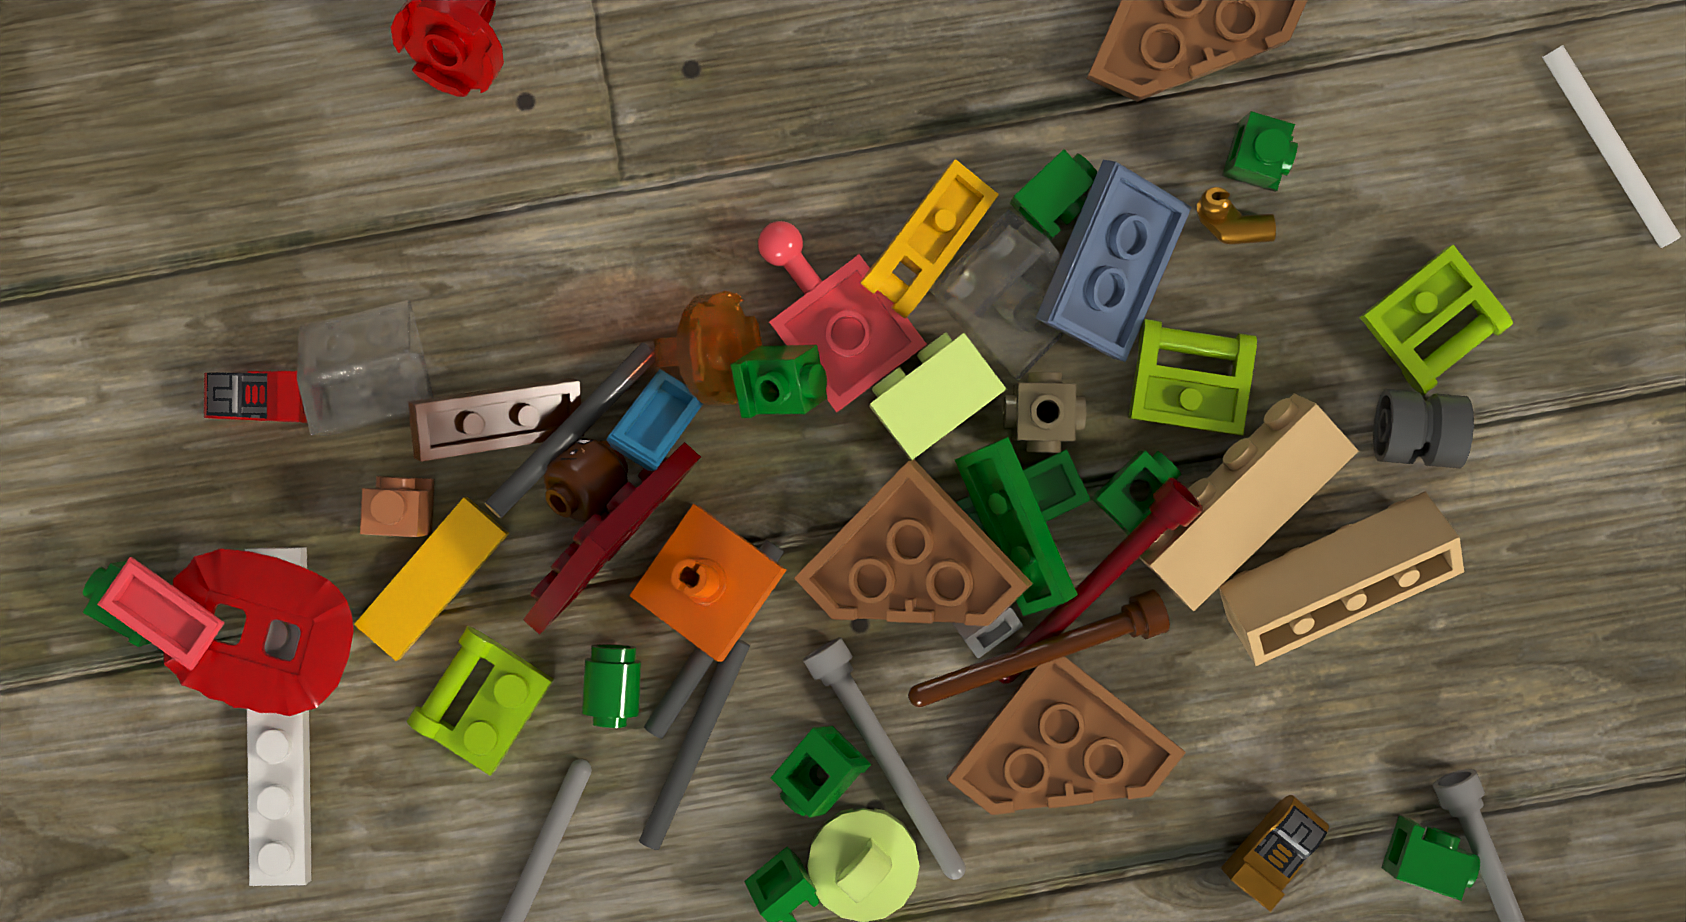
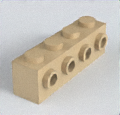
M1294 393L1290 398L1282 399L1274 404L1265 414L1264 423L1249 438L1241 439L1233 444L1224 454L1223 463L1208 478L1200 479L1188 488L1202 505L1203 511L1187 527L1179 525L1174 531L1167 529L1139 558L1177 598L1195 611L1359 451L1316 403Z
M1425 491L1405 501L1395 502L1387 509L1354 524L1342 526L1334 533L1310 544L1291 549L1283 556L1257 568L1240 572L1232 579L1224 582L1219 587L1227 619L1255 666H1258L1464 573L1460 537Z

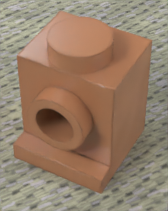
M376 476V488H362L360 534L405 537L431 535L434 479Z

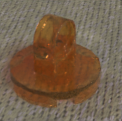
M729 291L706 292L695 296L683 310L677 328V337L653 339L655 367L679 366L680 374L689 392L701 403L713 406L735 405L738 403L730 364L759 346H763L759 324L755 315L745 316L739 305L740 302H744V299L739 294Z

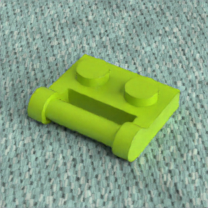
M1454 245L1443 249L1359 317L1402 370V374L1415 391L1420 392L1423 396L1438 384L1437 377L1492 333L1499 336L1513 324L1508 312ZM1471 303L1478 317L1422 360L1414 351V348Z
M1144 319L1139 335L1138 358L1128 419L1243 436L1257 349V336L1238 333L1236 338L1165 328L1162 327L1161 321ZM1160 349L1232 360L1231 376L1160 366L1157 365L1158 352Z
M467 626L458 640L462 646L422 707L416 706L406 722L418 733L434 739L491 776L500 765L554 679L484 633ZM484 658L495 666L454 727L441 718L479 659Z

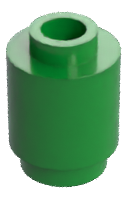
M616 644L591 645V658L585 659L582 714L593 716V726L622 728L627 726V718L639 716L641 661L636 660V647Z

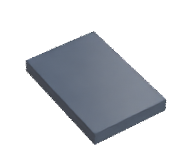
M1103 160L1035 319L1113 359L1126 362L1192 207L1115 161Z

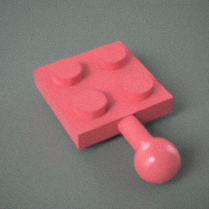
M784 221L770 223L762 230L758 239V248L761 256L772 265L783 266L804 293L803 297L769 321V323L786 345H817L820 362L827 376V400L836 412H839L927 346V343L907 317L904 319L891 308L893 305L891 300L878 290L874 294L860 284L870 269L860 254L822 281L801 253L803 239L799 230L794 225Z

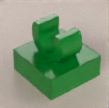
M788 846L744 881L759 914L767 922H797L792 913L795 908L805 900L813 907L819 904L818 896L815 893L817 890L800 858Z

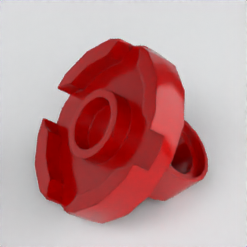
M407 0L395 15L391 25L393 45L397 52L400 53L405 47L408 54L416 62L411 70L421 80L439 91L457 97H466L471 89H480V93H483L492 85L504 64L502 45L493 28L489 25L494 13L496 0Z

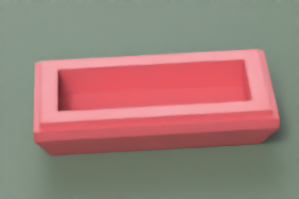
M129 557L97 604L189 670L194 669L225 623L133 557Z

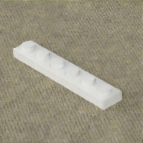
M307 547L245 549V551L277 557L307 569ZM274 620L270 625L264 646L266 653L281 659L292 660L301 636L300 628L294 624ZM247 709L249 886L306 885L312 880L309 710L292 716H285L277 713H258Z

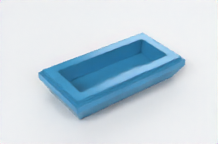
M659 369L606 440L614 450L648 471L656 470L707 398Z

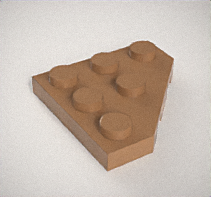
M1121 0L1086 79L1138 102L1285 45L1291 39L1308 0Z
M914 459L907 461L794 578L831 619L887 620V622L929 624L933 622H951L975 626H989L1033 584Z
M1064 656L1033 667L950 771L947 775V780L991 815L1015 813V810L1048 807L1050 809L1093 804L1094 801L1118 798L1151 797L1186 752Z

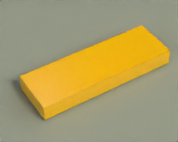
M464 497L354 625L395 661L400 660L509 535V532L470 498Z

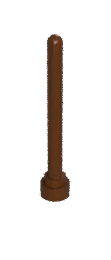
M1153 589L1131 596L1129 604L1123 605L1120 613L916 684L909 690V701L916 707H924L1126 634H1130L1133 638L1141 635L1144 639H1149L1169 631L1170 622L1165 604L1160 595Z

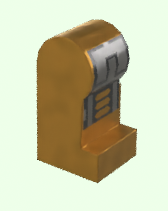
M1288 795L1271 809L1224 863L1221 869L1231 881L1271 912L1285 894L1282 890L1303 866L1302 862L1322 843L1328 832L1329 825L1294 795Z

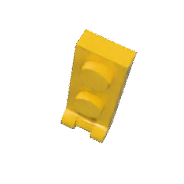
M955 159L948 165L879 259L868 270L860 284L873 294L877 290L893 302L891 308L905 319L916 308L999 194ZM899 262L916 274L908 285L892 273Z

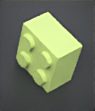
M947 332L919 352L917 357L922 362V365L907 376L899 367L872 387V391L877 398L870 403L869 407L909 460L916 458L1006 390L1005 386L965 333L954 341Z

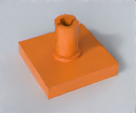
M693 504L629 596L714 660L723 662L787 569L706 510Z

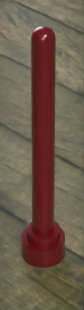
M1170 477L1153 494L1155 501L1149 506L1151 513L1075 588L1077 596L1054 608L1013 650L1063 633L1167 529L1174 531L1179 525L1187 527L1203 511V507L1197 498L1183 484ZM1022 672L1005 677L998 681L1003 684H1009L1013 682Z

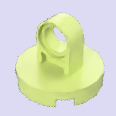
M851 808L840 811L823 823L812 840L807 867L809 877L817 890L815 893L823 906L841 918L868 922L886 918L904 906L916 888L920 865L915 840L903 822L885 810L876 808L874 810L866 808L853 810Z

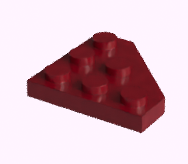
M684 442L669 457L666 456L656 470L648 471L643 468L638 475L643 482L637 488L631 482H627L606 505V508L611 513L606 511L601 516L595 513L574 535L572 539L575 542L552 564L551 568L553 570L530 593V596L537 602L523 620L540 635L579 596L607 561H610L659 504L663 503L678 487L701 456Z

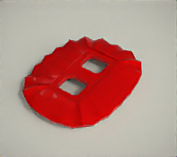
M220 548L194 556L188 566L173 578L172 586L214 615L217 606L220 604L239 608L246 614V621L239 643L233 645L214 639L193 670H189L164 652V665L176 674L181 685L197 690L209 699L223 701L233 708L250 709L258 713H277L285 716H292L317 708L338 687L349 659L354 628L352 613L346 598L325 577L277 557L250 551ZM274 620L294 624L301 630L297 650L292 660L274 657L265 651L264 646L269 628Z

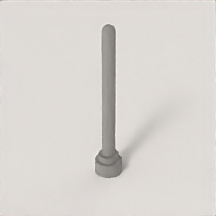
M841 637L829 641L803 659L804 664L814 680L821 679L825 687L832 686L945 875L953 880L960 879L966 870L965 863L852 678L850 672L853 671V667L849 662L853 657Z
M577 759L571 763L500 922L525 921L591 775L592 768L588 761Z
M1474 769L1459 770L1439 778L1433 783L1439 803L1443 809L1449 810L1452 817H1458L1472 853L1480 857V873L1500 922H1525L1480 812V809L1484 806L1481 798L1485 795V791L1477 771Z

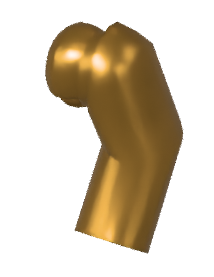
M1212 187L1204 191L1197 203V214L1200 222L1220 242L1224 244H1244L1275 241L1276 222L1273 214L1242 215L1228 199L1230 193L1226 189Z

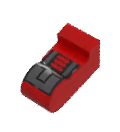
M303 371L204 373V418L315 423V373Z

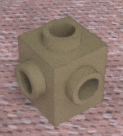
M1028 372V383L1014 384L1013 395L1004 396V429H1013L1012 441H1027V452L1061 453V442L1075 441V430L1085 429V396H1076V384L1062 383V373ZM1042 401H1050L1057 408V417L1051 423H1044L1037 416V407Z

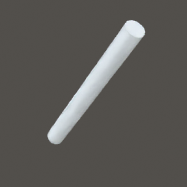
M1562 45L1542 57L1659 247L1663 248L1681 237L1680 233L1564 46Z

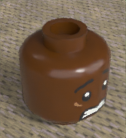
M588 438L576 441L570 448L551 461L546 468L544 484L547 490L545 498L548 505L559 516L564 518L570 517L575 521L587 522L595 513L601 516L608 510L606 505L628 482L627 462L624 456L614 450L607 441Z

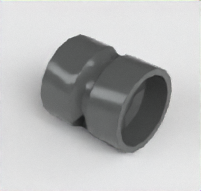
M1384 389L1377 404L1373 428V448L1377 461L1413 464L1417 457H1421L1426 466L1461 469L1467 461L1473 440L1474 413L1471 400L1468 396L1436 393L1432 394L1427 401H1424L1420 392Z

